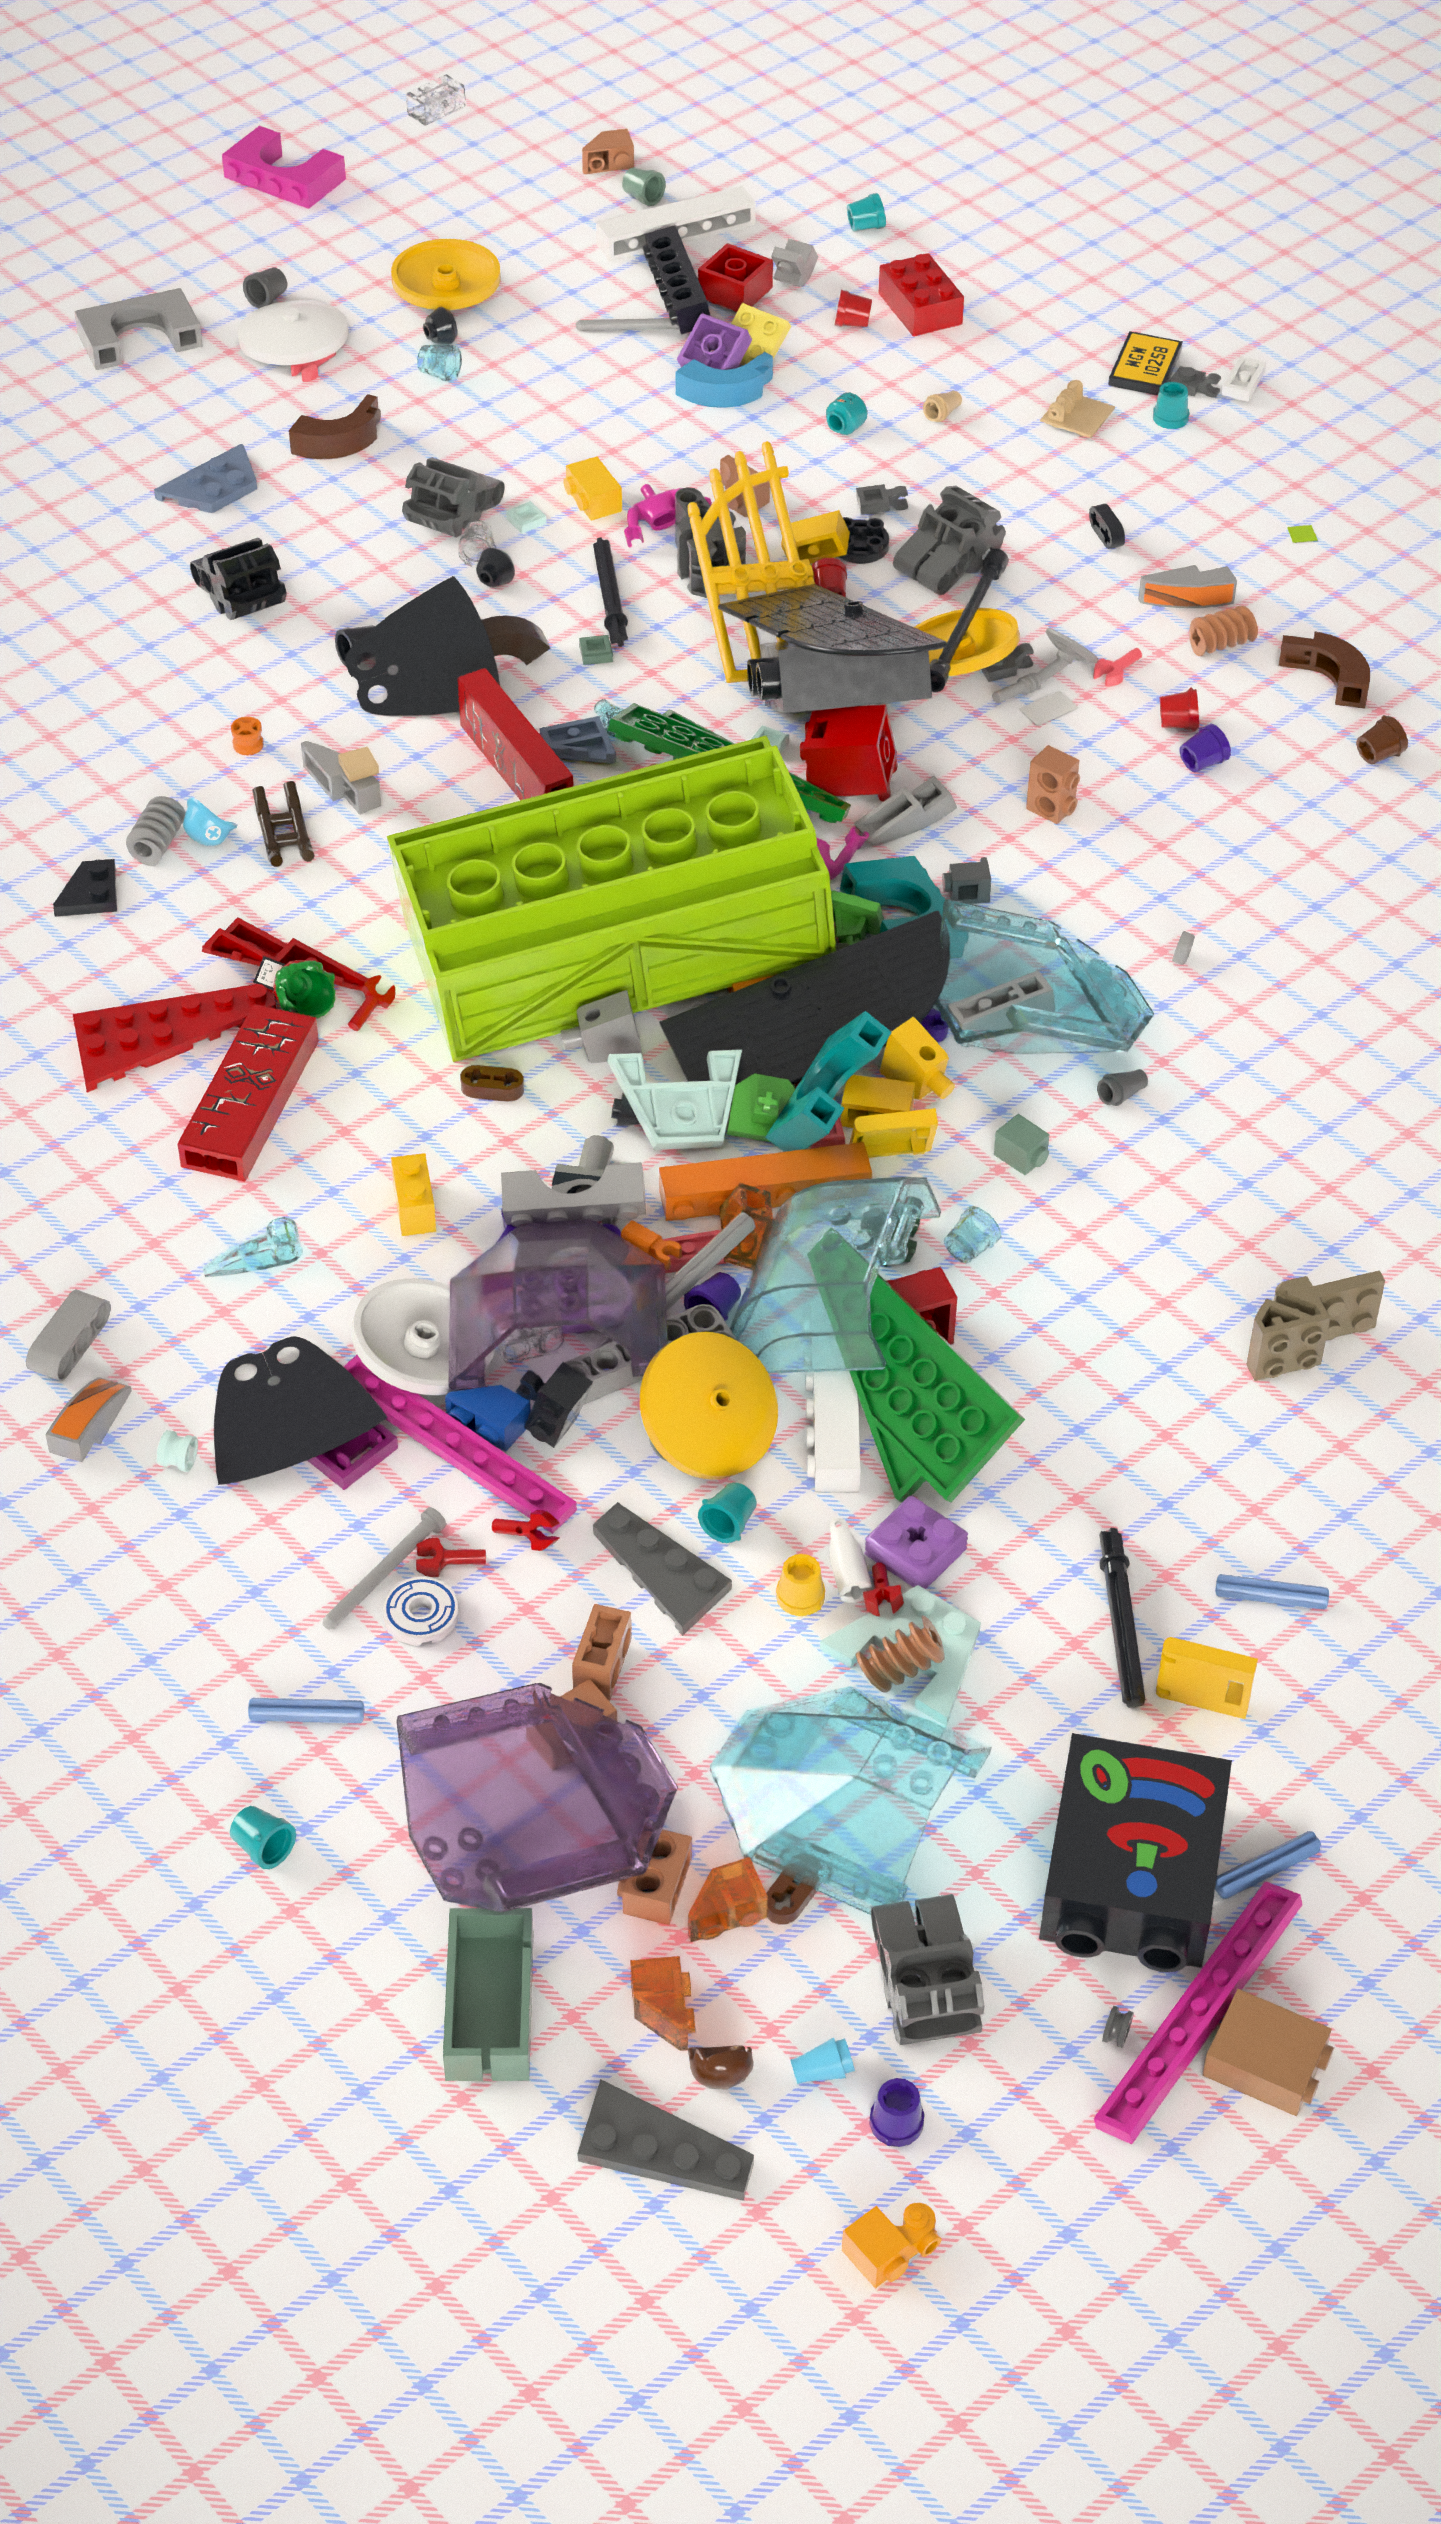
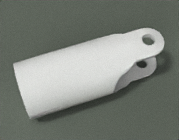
M835 1518L829 1524L831 1533L829 1560L841 1600L846 1603H858L864 1600V1591L873 1590L861 1546L849 1531L847 1521L843 1518Z

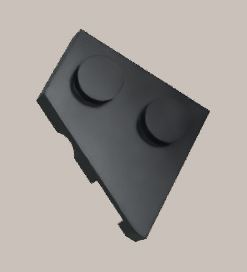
M115 859L82 861L53 903L54 916L117 912Z

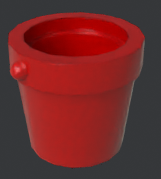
M841 289L834 326L868 327L872 299Z
M823 558L814 562L811 565L814 583L846 597L847 569L845 564L836 558Z
M1191 687L1187 692L1159 697L1162 728H1189L1193 732L1199 729L1197 689Z

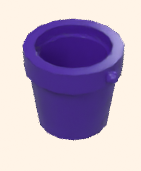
M1210 723L1199 728L1198 733L1183 743L1179 748V753L1184 765L1195 773L1216 763L1219 764L1229 760L1231 748L1223 731L1218 726Z
M717 1272L700 1285L691 1288L684 1295L685 1310L701 1304L711 1305L719 1311L724 1321H727L729 1312L741 1297V1288L732 1276L724 1272Z
M902 2078L890 2079L882 2084L871 2107L869 2121L873 2135L880 2142L887 2146L902 2147L910 2145L919 2138L923 2131L925 2114L921 2105L918 2088L912 2082Z

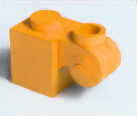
M919 2202L908 2205L903 2213L902 2226H895L876 2205L843 2230L842 2252L876 2289L886 2280L893 2282L902 2276L908 2268L909 2260L916 2254L920 2253L922 2257H926L934 2252L940 2245L942 2238L935 2230V2213L927 2204Z

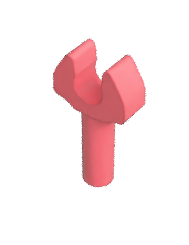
M336 352L317 361L291 365L292 376H296L301 372L303 382L318 378V367L334 357Z
M1134 648L1114 662L1104 658L1099 659L1094 667L1093 678L1097 679L1103 674H1107L1105 686H1115L1122 683L1123 670L1142 658L1141 650Z

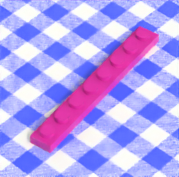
M358 1355L354 1356L343 1366L382 1408L388 1417L385 1420L528 1518H530V1513L536 1510L551 1513L560 1523L553 1528L543 1527L551 1534L577 1511L575 1500L419 1394L402 1390L380 1379L365 1366Z
M1267 1881L1263 1883L1093 2119L1096 2129L1127 2143H1134L1223 2018L1237 1989L1243 1990L1303 1905L1301 1894Z

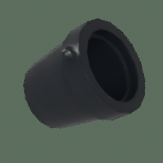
M374 625L356 628L347 627L336 632V651L345 667V657L348 651L361 637L374 628ZM369 652L360 654L356 660L357 666L361 662L373 658L374 655Z

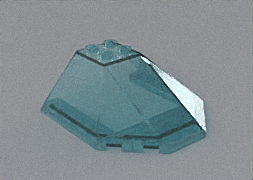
M951 899L944 901L939 943L942 950L946 944H949L950 964L945 985L935 1005L941 1013V1018L947 1023L954 1035V1040L959 1045L966 1048L986 1049L993 1053L1003 1052L1008 1054L1128 1052L1155 1013L1127 971L1118 965L1112 969L1109 964L1097 958L1100 954L1079 939L1073 943L1058 933L1062 927L1053 921ZM1037 970L1040 971L1052 987L1054 993L1055 1013L1012 1004L1005 1015L1013 1028L1005 1030H962L948 1010V1005Z
M848 1686L746 1710L710 1764V1772L714 1783L718 1785L723 1807L731 1827H734L743 1858L778 1874L782 1873L793 1878L798 1883L808 1885L820 1893L871 1915V1906L903 1902L908 1885L904 1883L932 1809L955 1771L973 1779L977 1777L991 1753L992 1746L853 1686Z

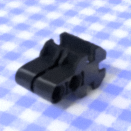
M258 537L204 555L202 558L190 562L191 574L196 585L210 594L217 612L220 614L226 613V617L229 620L269 608L286 600L285 584L278 579L277 571L281 570L279 559L272 545L268 543L263 545L262 539Z

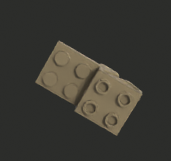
M1380 1270L1315 1286L1312 1285L1308 1276L1281 1282L1275 1289L1274 1300L1266 1298L1254 1318L1246 1363L1254 1381L1275 1378L1285 1373L1301 1369L1308 1370L1321 1365L1326 1341L1355 1332L1361 1333L1376 1328L1386 1281Z

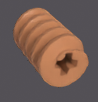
M1237 606L1236 608L1226 609L1224 612L1218 611L1214 614H1207L1204 617L1194 618L1189 627L1191 648L1197 656H1203L1205 651L1210 654L1214 653L1216 648L1222 651L1226 648V645L1230 648L1235 647L1237 643L1243 645L1247 642V639L1249 642H1253L1258 635L1256 619L1246 606Z
M922 1615L924 1625L922 1629L914 1622L908 1624L911 1634L908 1637L900 1629L896 1630L897 1643L895 1644L888 1637H883V1651H880L874 1644L869 1645L871 1655L869 1659L860 1651L855 1654L866 1678L881 1692H889L892 1688V1683L895 1685L903 1684L905 1675L909 1678H914L918 1674V1667L921 1670H928L931 1667V1660L935 1663H941L945 1659L941 1638L935 1626L926 1616Z

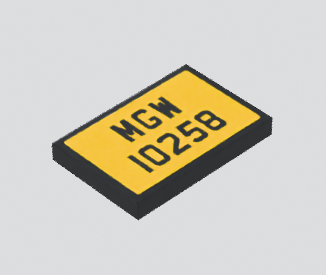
M1129 331L1109 376L1108 385L1158 395L1161 385L1169 382L1182 351L1183 341Z

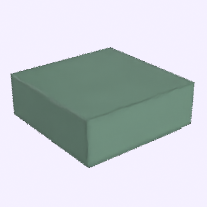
M609 635L579 638L583 665L613 662V651Z

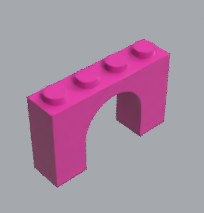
M260 125L222 154L224 178L310 209L346 180L344 156L326 149L320 150L308 161L297 166H272L274 162L283 156L281 133Z

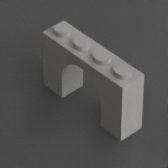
M181 288L74 311L77 334L95 370L123 365L118 336L134 328L145 327L162 331L169 338L176 353L203 347L200 322Z

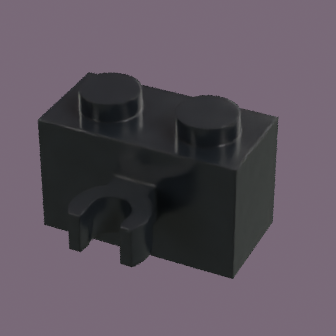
M565 1362L560 1364L546 1383L543 1382L538 1374L528 1370L520 1379L521 1384L516 1389V1392L521 1397L535 1401L524 1428L535 1439L545 1442L555 1448L577 1420L593 1384V1381Z

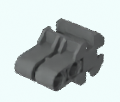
M431 457L427 459L426 466L418 462L410 470L406 478L405 488H412L411 499L403 502L402 513L407 521L457 538L461 536L462 528L467 532L474 530L481 518L482 512L497 506L501 502L505 491V484L499 479Z
M957 485L946 486L940 492L942 503L936 510H934L932 504H929L923 510L918 524L919 529L897 551L893 559V567L896 570L918 581L919 584L937 595H944L965 573L979 572L983 567L982 556L989 548L990 550L1000 549L1006 535L1005 527L1003 525H996L1002 518L1000 511Z
M691 487L681 488L675 494L677 574L681 580L689 578L687 589L692 595L707 598L690 517L688 515V504L691 502L697 503L701 519L709 510L710 505L698 489ZM729 511L741 564L743 565L746 564V531L742 526L734 528L736 517L733 512ZM718 517L706 535L712 567L730 566Z
M948 1894L916 1899L915 1914L917 1925H915L909 1901L871 1906L872 1929L882 1966L885 1998L888 2009H892V2027L898 2044L907 2045L981 2033L982 2021L980 2015L984 2014L985 2008L982 1982L979 1971H974V1952L971 1940L966 1934L964 1935L954 1895Z

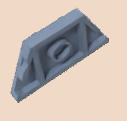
M239 444L155 488L154 494L155 499L161 502L166 497L177 499L179 506L197 508L200 511L214 513L258 488L243 444Z

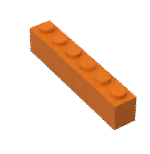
M864 1142L659 1167V1193L666 1221L871 1196L872 1169Z

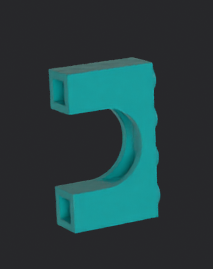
M916 856L844 863L840 892L856 895L863 899L880 903V905L900 906L918 915L882 920L879 933L938 910L943 918L949 938L950 959L961 958L963 945L967 941L966 927L961 924L953 908L948 905L940 889L935 886L927 870L922 867Z
M865 1011L829 1036L765 1138L783 1152L806 1149L828 1135L844 1110V1107L833 1099L834 1096L857 1070L877 1057L892 1032Z

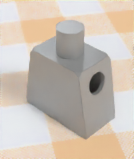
M627 990L579 1007L576 1010L579 1027L561 1031L565 1050L585 1046L588 1061L591 1063L607 1062L609 1054H642L639 1034Z

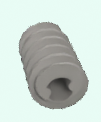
M156 796L152 798L126 837V847L131 856L145 865L152 866L158 864L181 828L186 814L184 807L170 797Z

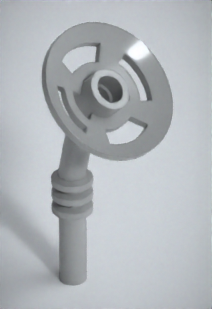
M1047 628L1045 633L1052 644L1058 649L1056 653L1058 658L1039 672H1032L1018 678L1017 683L992 694L993 701L999 704L1017 695H1027L1039 690L1041 684L1060 672L1068 664L1071 665L1074 660L1085 663H1097L1099 659L1087 648L1054 629Z

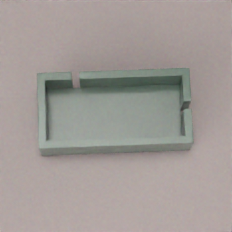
M449 1908L443 2038L445 2081H483V2074H491L492 2081H530L534 1946L532 1908Z

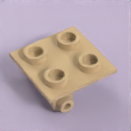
M1071 380L1067 384V389L1062 390L1057 396L1056 401L1049 406L1048 411L1040 419V422L1077 433L1080 436L1092 438L1115 410L1116 406L1083 396V383L1080 380Z

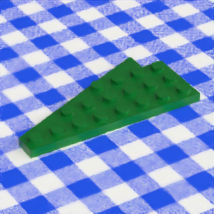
M633 703L612 717L607 729L615 733V737L621 741L628 743L633 741L644 744L645 750L655 754H662L664 752L673 756V760L735 744L669 709L661 714L636 703ZM789 772L806 811L811 810L819 813V818L829 823L842 822L848 816L851 804Z
M831 1230L808 1258L894 1497L902 1503L927 1481L946 1501L952 1503L1026 1419L838 1233Z

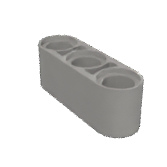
M77 1289L73 1290L30 1346L26 1356L27 1369L59 1381L65 1380L106 1325L111 1312L110 1301Z

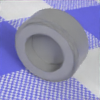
M1186 931L1182 932L1172 962L1180 965L1186 964L1195 940L1194 934Z

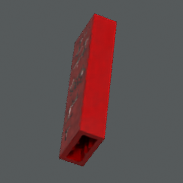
M486 668L458 677L460 726L519 800L574 786L573 774Z
M253 1004L177 1143L181 1168L242 1182L246 1181L319 1042L316 1017Z

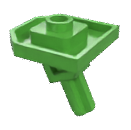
M835 890L831 891L833 921L836 923L839 943L852 945L864 940L866 933L872 935L879 934L882 920H884L880 903L852 894H845Z
M753 1074L735 1085L727 1135L770 1142L765 1137L792 1096L795 1087L788 1079Z

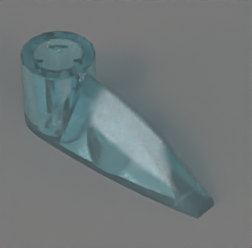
M279 1217L272 1220L266 1227V1233L234 1245L203 1267L205 1277L247 1273L297 1261L303 1253V1248L296 1222L288 1217Z

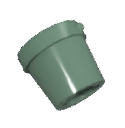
M633 167L625 173L622 187L627 194L638 199L642 204L654 206L664 195L666 181L663 174L658 171H648Z

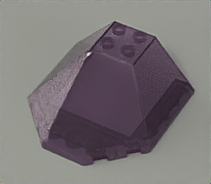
M593 1219L520 1224L450 1279L449 1388L486 1387V1356L516 1329L580 1324L590 1325L630 1350L632 1376H643L655 1354L668 1344L665 1264Z
M543 1683L525 1685L397 1716L396 1723L409 1838L443 1901L503 1913L645 1874L678 1786L642 1726L627 1719L625 1724L606 1717L603 1715L604 1709L576 1697L571 1702L552 1694V1687Z

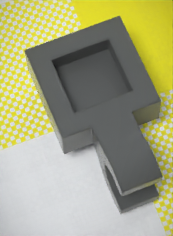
M1180 366L1169 382L1182 383L1188 388V395L1195 397L1199 392L1208 397L1215 398L1220 393V388L1213 387L1211 384L1217 385L1221 380V376L1216 373H1210L1206 376V372L1195 370L1192 367Z
M885 484L856 488V498L861 515L890 511V506L899 511L908 509L907 499H899L900 497L908 496L906 486L886 489Z
M1022 643L1004 659L981 670L988 682L1016 676L1017 669L1033 666L1034 663L1029 654H1033L1034 650L1030 643Z

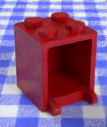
M886 704L812 711L810 721L805 723V741L800 743V758L802 761H806L807 765L806 781L834 796L878 794V798L882 802L891 797L890 782L892 774L897 771L898 763L896 758L897 750Z

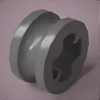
M1113 2006L1105 2026L1102 2042L1108 2043L1110 2040H1114L1117 2043V2047L1123 2048L1130 2031L1134 2012L1128 2011L1124 2014L1119 2011V2007Z

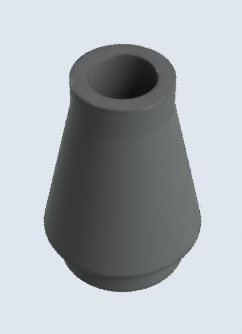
M1142 1069L1105 1074L1097 1084L1098 1096L1106 1105L1119 1106L1135 1093L1146 1088L1148 1077Z

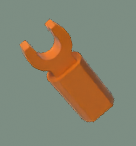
M631 1220L622 1229V1243L650 1259L655 1258L657 1265L662 1269L669 1270L671 1268L670 1257L667 1255H673L678 1259L682 1257V1247L679 1243L671 1240L664 1241L662 1236L634 1220Z

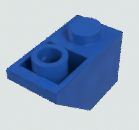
M502 1385L453 1391L445 1396V1407L448 1415L504 1452L526 1431L524 1426L531 1412L530 1400L521 1397Z

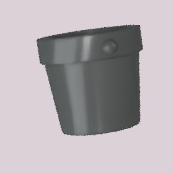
M276 267L253 272L245 277L243 281V292L246 299L253 307L258 309L272 304L288 287L286 276Z

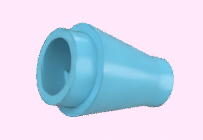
M833 2037L805 2054L790 2060L797 2084L810 2081L846 2078L845 2074L855 2071L845 2038L835 2041Z

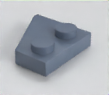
M599 716L539 728L540 735L559 758L610 764L617 763L616 751Z

